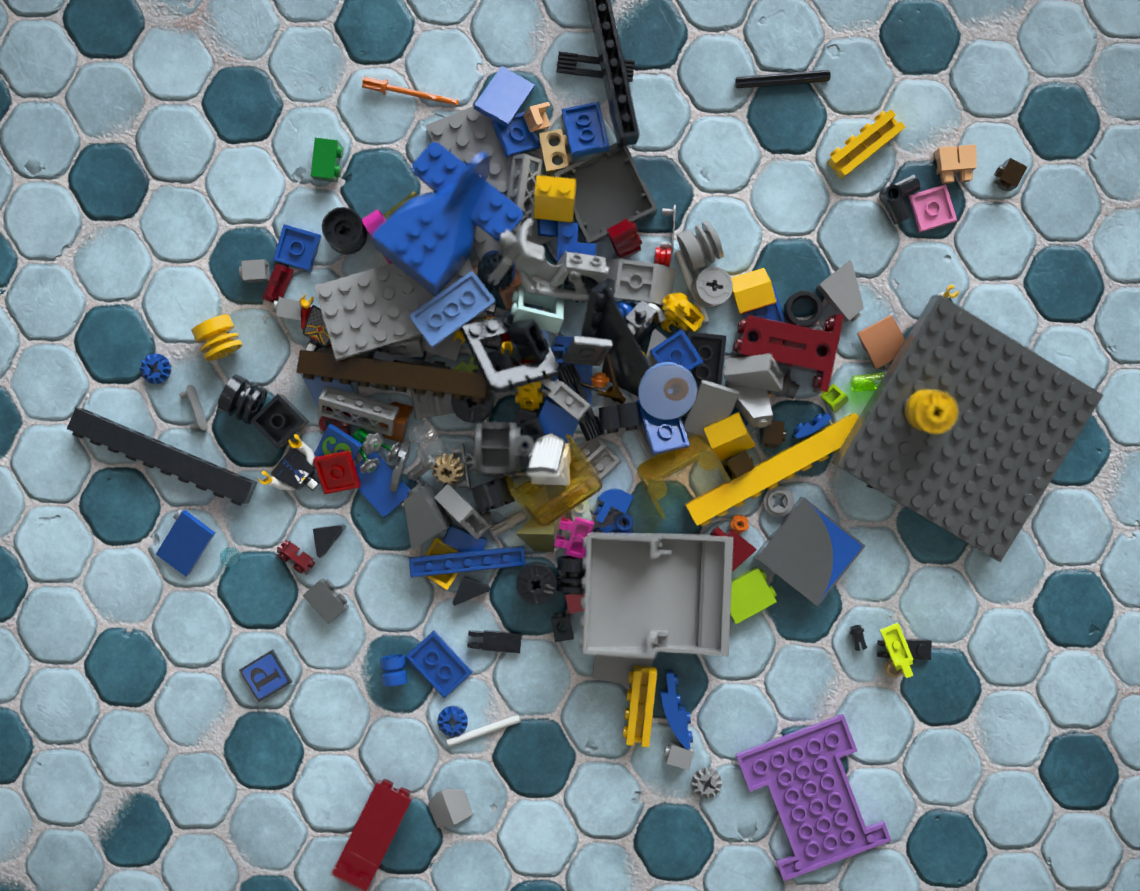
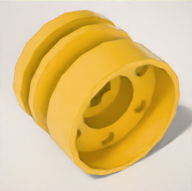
M227 314L203 321L191 329L196 343L206 342L200 347V351L205 353L203 355L205 361L225 358L243 346L241 340H236L239 338L238 333L228 334L234 329V324Z
M917 391L910 396L905 406V417L911 426L915 429L934 434L943 433L950 429L955 423L958 414L954 399L947 393L940 391Z

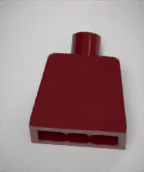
M717 526L710 532L711 536L733 537L732 572L757 550L732 529L724 533Z

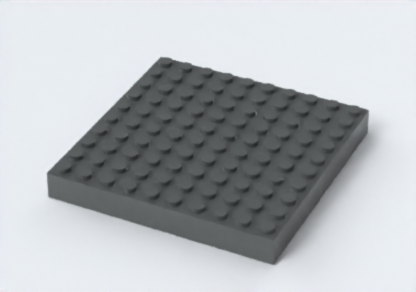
M932 295L833 459L832 464L990 558L1001 562L1100 402L1103 394L944 296ZM920 390L947 393L954 399L957 405L958 414L956 421L950 429L943 433L934 434L915 429L908 423L905 417L907 400L912 394Z

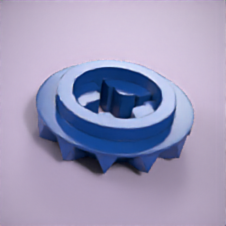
M154 353L147 355L141 361L142 364L139 368L142 374L141 377L147 382L160 384L170 376L171 365L165 356ZM156 364H158L157 368L159 369V371H161V373L154 372L152 374L153 370L149 365L155 366Z
M457 706L444 708L437 720L439 730L445 736L455 737L461 735L468 725V717L465 711ZM452 714L454 720L458 721V723H455L453 729L451 727V724L447 723V721L450 720Z

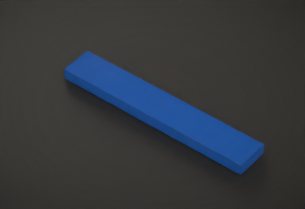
M524 546L409 557L410 577L526 566Z

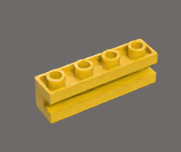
M892 109L887 113L882 111L874 118L876 122L872 125L867 123L859 130L861 134L857 137L852 135L844 142L846 144L845 147L842 149L838 147L829 154L831 158L827 163L841 180L905 128L901 121L898 123L894 119L896 114Z
M633 665V671H629L628 683H631V690L627 689L626 701L630 702L629 708H625L624 720H628L627 726H623V738H626V745L634 746V742L641 743L642 747H649L657 679L656 667Z

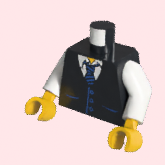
M644 301L638 303L624 318L638 345L660 325V322L661 328L668 332H671L669 325L676 327L674 321L666 319L664 312L659 306L653 303L647 304Z
M294 434L297 441L291 442L288 439L289 445L292 448L270 473L272 476L270 477L266 471H262L261 473L266 478L264 480L257 478L258 481L263 485L268 484L280 490H299L304 485L312 491L315 490L320 482L312 476L316 472L313 462L315 457L313 450L302 442L297 434Z

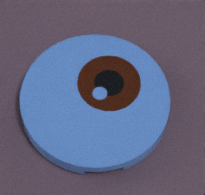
M664 362L652 366L645 372L638 386V396L642 407L648 414L658 419L670 420L684 415L691 409L697 397V385L693 375L687 368L673 362Z

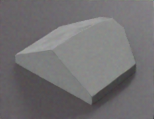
M447 788L439 791L428 804L437 828L455 825L473 815L464 789Z

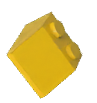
M536 176L534 219L573 223L577 187L576 179Z

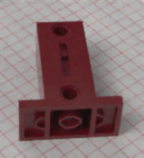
M835 314L828 317V320L824 322L823 331L747 315L738 323L737 332L739 333V338L734 342L733 351H735L736 357L771 354L779 366L817 373L816 376H813L811 387L814 388L813 392L826 393L829 390L844 315ZM748 334L754 336V342L748 340ZM817 348L821 351V356L817 354Z
M385 778L382 781H377L330 874L362 891L368 890L413 798L410 795L411 791L403 787L397 789L393 787V782Z

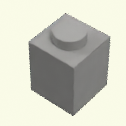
M265 259L241 261V266L239 267L240 277L247 283L269 281V262Z
M279 297L278 301L274 300L273 312H276V317L299 321L302 305L300 301Z
M670 741L669 746L665 747L663 757H666V764L689 770L694 750L691 746L690 749H686L682 744Z

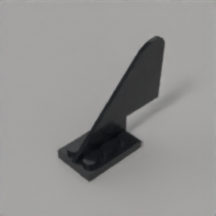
M607 278L590 290L581 337L612 340V347L608 354L612 361L617 384L620 388L638 396L640 381L645 372L651 367L613 298L615 280ZM605 357L602 373H605L606 377L609 378V382L612 383L607 358Z

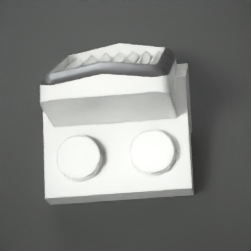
M553 433L537 438L534 442V451L529 455L526 468L527 476H531V483L569 485L571 483L569 468L571 462L570 444H567L564 439Z

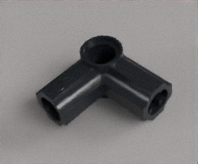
M911 175L884 188L879 194L880 201L886 205L894 225L911 217L903 198L921 190L919 179L915 175ZM889 190L892 191L894 195L893 199H891L888 196Z

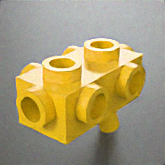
M679 292L671 293L664 297L662 301L664 305L661 308L665 311L664 316L671 321H676L679 330L683 329L686 333L696 332L701 328L705 316L701 313L699 307L688 301L686 295Z
M541 381L532 384L527 383L525 386L514 388L518 389V392L515 393L516 404L520 403V409L527 411L539 409L540 403H543V392L539 390V388H542Z

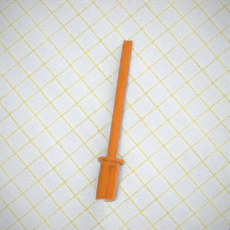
M363 77L362 88L383 92V95H386L388 90L456 106L459 102L456 99L388 85V79L382 81Z

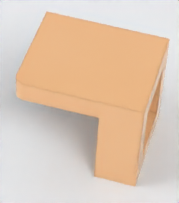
M549 102L531 106L523 114L530 132L550 126L545 112L550 107Z

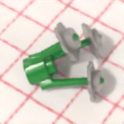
M363 428L358 429L353 434L352 438L363 444L362 447L365 448L367 454L378 451L379 447L382 446L390 451L387 455V461L390 462L393 458H398L401 448L400 442L390 447L383 442L378 433L373 435ZM361 448L359 452L365 463L360 466L361 473H371L377 469L380 462L378 458L368 459Z

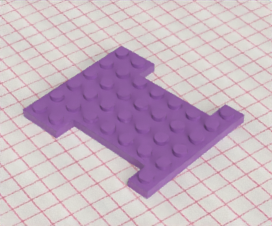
M843 714L735 754L749 791L751 792L767 785L794 853L776 861L784 881L892 841L884 821L865 826L840 760L843 756L857 752Z

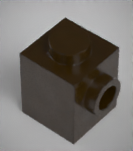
M1009 158L1002 165H999L995 171L994 176L996 178L993 183L997 184L1001 190L1011 191L1017 188L1027 166Z
M772 421L771 425L762 427L760 443H765L764 447L776 448V445H782V442H785L786 439L785 422Z
M746 450L720 464L729 481L755 468L752 457L747 454Z

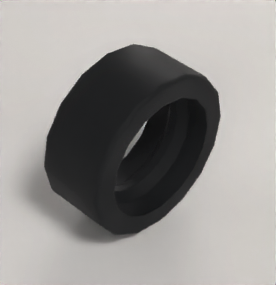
M802 290L794 293L787 299L784 305V314L790 324L809 327L820 319L823 306L816 294ZM800 298H806L814 305L813 316L805 321L797 319L792 313L794 302Z

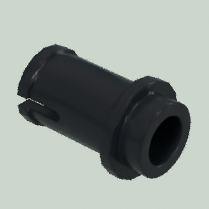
M861 625L851 626L849 634L852 635L856 651H861L859 643H861L862 650L867 648L863 634L864 628Z

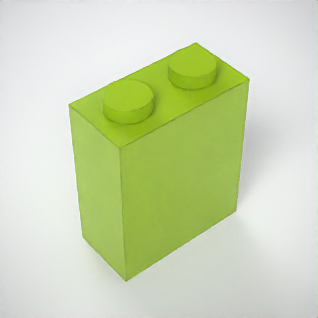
M755 566L732 579L730 616L735 624L777 602L774 598L777 594L772 586L768 587L765 581L768 578L763 569L759 570Z

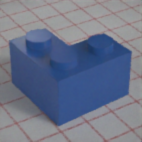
M559 222L557 262L566 251L596 256V244L577 243L578 223Z

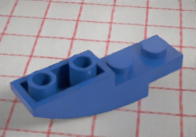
M665 670L667 689L659 690L663 709L675 736L686 749H690V743H693L692 731H688V724H691L690 712H686L685 707H678L681 705L680 694H676L675 688L679 686L678 675H674L673 670Z

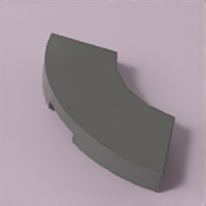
M404 440L399 450L396 468L393 470L389 488L391 491L397 492L401 484L410 452L411 441Z

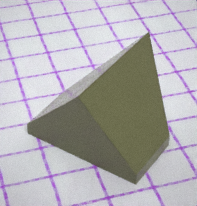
M535 513L515 534L535 552H554L555 513Z

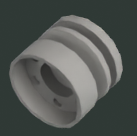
M707 220L702 222V228L699 225L695 226V236L689 229L676 235L680 250H682L685 260L693 272L705 266V256L711 263L715 261V257L717 259L724 257L720 238Z

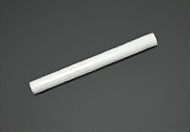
M680 250L675 252V256L691 293L690 285L693 277L683 252ZM694 301L695 305L700 308L701 313L705 316L702 323L709 322L705 307L698 305Z
M516 715L447 739V744L450 747L520 723V716Z

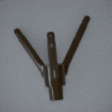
M607 354L606 358L613 385L607 390L584 382H580L581 386L597 391L599 396L608 397L614 402L618 401L620 404H624L626 398L619 391L610 355Z

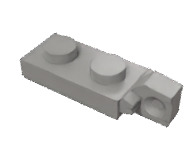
M545 378L541 381L548 388L546 392L548 396L578 421L591 407L588 402L562 381L556 380L553 382Z

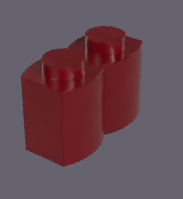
M627 218L607 229L615 253L619 259L624 260L640 252V245L643 244L639 235L636 234L638 229L635 223H630Z

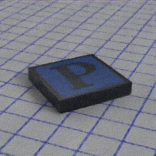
M273 649L239 669L258 703L293 682Z

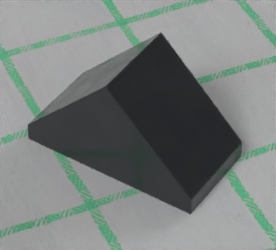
M339 524L313 529L317 557L322 558L325 556L346 528V525Z
M464 575L452 603L454 606L489 592L491 588L485 583Z

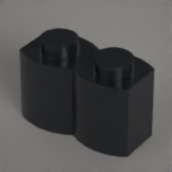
M534 320L516 321L508 329L510 338L517 345L518 353L524 361L543 360L550 352L549 346L541 336L540 328Z
M639 402L598 408L601 430H607V434L619 432L618 428L624 427L626 431L637 430V426L642 425Z

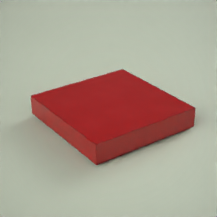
M350 450L313 458L324 494L356 489L361 486Z

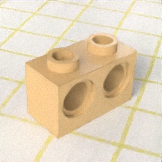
M562 129L539 133L547 175H552L572 165L570 153L566 154L565 146H568L567 135H563ZM557 139L560 143L557 146H551L549 141ZM559 157L563 160V163L555 165L553 160Z

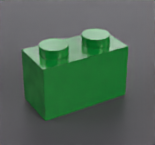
M315 138L310 175L314 180L337 183L338 177H341L339 162L340 158H343L344 148L338 140Z

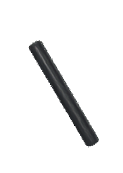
M830 70L742 76L736 77L735 86L739 89L828 82L831 78Z

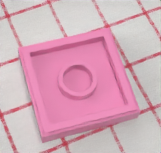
M946 184L908 196L919 233L957 221Z

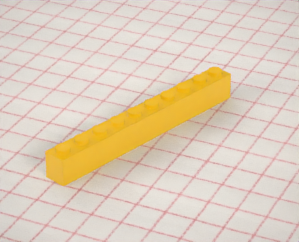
M851 413L757 464L755 468L733 480H728L684 504L695 525L698 526L700 524L701 527L711 522L710 518L716 515L721 517L727 514V509L732 506L738 508L745 504V499L749 497L754 499L762 494L761 491L765 488H768V490L775 488L779 485L778 481L782 479L787 481L796 476L795 472L800 469L803 472L811 468V463L817 460L822 462L828 459V454L833 451L838 453L858 420L857 414Z

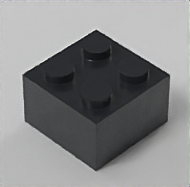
M277 394L250 420L277 449L284 448L289 443L288 439L291 441L294 438V434H298L309 423L306 417L283 394Z

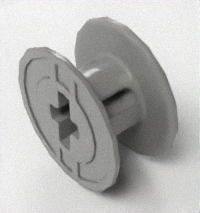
M709 267L693 278L690 285L691 295L698 305L705 308H714L729 299L733 291V282L730 275L724 269Z

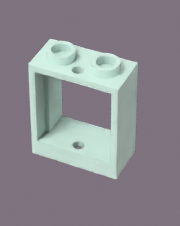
M520 284L518 291H514L512 296V302H514L511 308L513 323L516 321L534 320L540 330L558 334L564 320V299L529 294L525 291L523 285ZM523 302L552 310L551 313L524 307Z

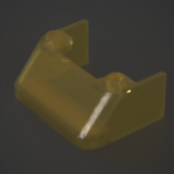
M569 434L565 435L572 449L570 451L571 462L569 468L571 483L569 485L542 484L538 486L537 484H532L531 481H526L518 486L509 475L505 476L511 495L540 526L550 525L599 492L603 486L599 475L585 453Z
M694 434L688 437L690 443L688 448L658 454L641 463L637 468V475L662 519H665L666 516L657 500L663 498L667 493V486L663 479L697 461L704 470L711 471L716 468L724 483L728 484L731 482L719 458L701 435Z

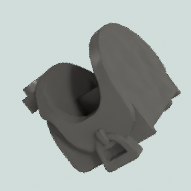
M494 421V423L477 422L475 433L476 472L478 474H487V476L504 477V474H511L512 471H521L519 456H529L533 453L535 448L533 440L529 436H520L521 427H516V423H497V421ZM528 443L529 447L527 449H523L522 444Z

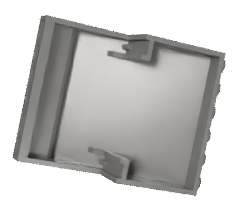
M588 533L587 537H584V549H587V557L583 558V569H586V577L582 579V588L585 589V596H582L581 607L585 608L584 616H581V628H584V636L580 637V648H583V654L655 658L657 652L729 656L733 537L711 536L710 534Z

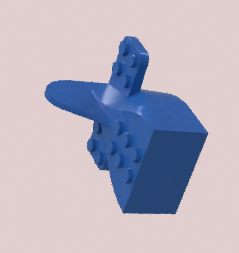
M433 142L427 146L412 164L413 174L433 191L416 196L405 202L372 234L376 250L432 295L437 296L467 261L473 247L477 226L496 241H500L501 233H505L506 230L512 233L521 222L523 211L486 181L490 170V156L487 153L482 152L478 154L467 166L441 144Z

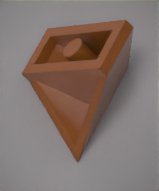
M394 401L389 405L399 407V413L394 421L392 436L382 434V436L386 439L403 443L413 406ZM379 423L382 427H389V424Z

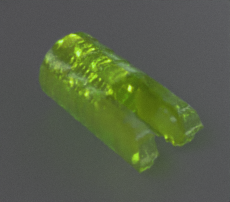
M885 372L852 375V391H875L879 383H874V381L882 380Z

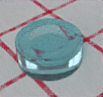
M234 547L225 548L220 553L221 563L228 567L236 565L241 558L239 550Z

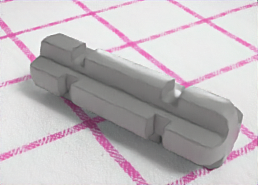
M427 456L408 472V479L416 481L436 465V459Z

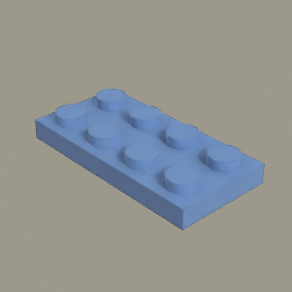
M472 270L411 313L409 318L433 349L458 331L462 325H466L494 305L496 300Z

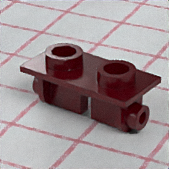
M276 263L262 299L274 303V300L278 301L279 297L283 298L294 270Z
M284 540L281 544L283 548L277 547V556L284 562L289 561L294 565L293 568L298 573L308 575V567L312 568L316 564L313 561L314 558L304 551L297 556L296 554L300 548L290 540Z

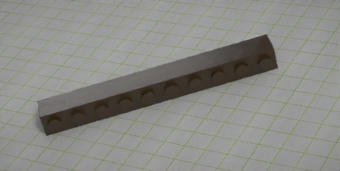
M300 350L296 373L303 375L302 378L307 380H314V377L321 378V381L332 383L333 380H339V383L344 385H351V382L358 383V386L365 388L375 385L380 390H388V387L395 388V391L407 393V390H412L414 394L425 395L427 392L433 393V396L438 398H444L445 395L452 396L451 399L463 401V398H471V402L482 403L483 400L489 401L490 389L480 373L359 357H349L337 361L334 354Z

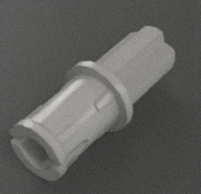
M520 510L508 518L504 517L505 520L490 527V531L494 537H497L510 529L512 531L513 527L527 521L523 510Z

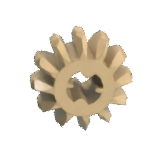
M446 453L442 454L441 457L438 456L435 461L436 465L432 467L434 469L432 476H438L436 482L442 480L443 486L447 482L451 486L455 482L458 483L465 473L463 470L464 463H459L460 457L453 458V453L449 457Z

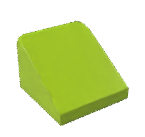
M834 383L829 387L828 392L820 395V398L835 413L849 401L847 395Z

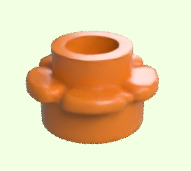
M601 372L595 373L590 378L594 387L604 388L607 387V382H609L606 374Z
M735 515L730 522L731 529L737 534L747 531L749 528L748 519L745 516Z

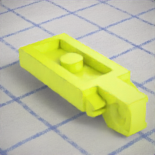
M899 623L880 629V634L893 666H895L896 670H901L903 677L909 678L914 676L910 665L913 664V657Z

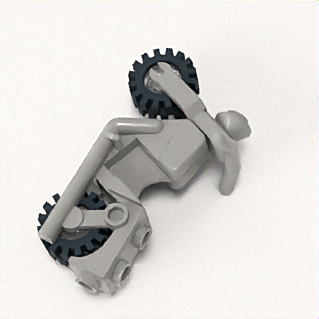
M527 219L520 226L515 236L509 230L501 233L500 245L504 246L499 253L494 254V257L488 254L487 258L484 256L482 261H479L477 277L491 291L493 288L499 291V287L503 290L505 286L508 287L510 285L513 272L512 262H514L527 293L575 300V302L582 301V303L588 302L590 290L602 283L604 278L607 279L609 267H606L605 257L567 251L556 265L550 264L545 258L544 247L527 241V231L533 225L532 219ZM564 284V289H559L558 286Z

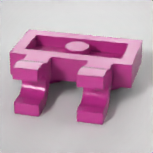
M562 517L558 529L572 531L570 539H567L557 534L554 546L567 549L566 555L583 559L587 550L584 549V537H587V534L592 532L594 522L575 517V521L572 522L570 519Z

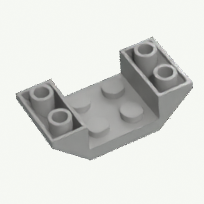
M606 259V267H609L607 278L615 280L613 298L638 302L644 301L656 304L657 306H663L664 303L662 301L664 297L673 293L676 269L655 263Z

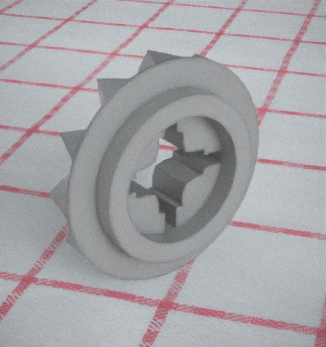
M776 486L773 489L767 490L763 497V506L769 514L782 517L792 510L794 497L787 488ZM784 495L783 499L781 500V502L783 503L782 505L784 507L780 505L772 507L775 503V500L772 496L780 498Z
M701 768L693 775L691 785L694 793L700 798L709 799L716 797L718 792L721 791L722 780L719 773L714 769ZM710 778L712 786H707L704 789V784L701 781H707Z

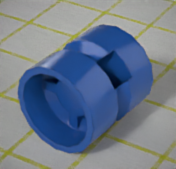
M396 654L380 658L381 669L384 670L382 674L383 686H397L408 682L407 671L403 670L406 666L405 655Z

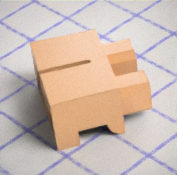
M976 144L958 147H939L934 151V159L937 161L936 175H940L942 184L953 183L954 173L960 174V182H970L973 180V170L977 168Z

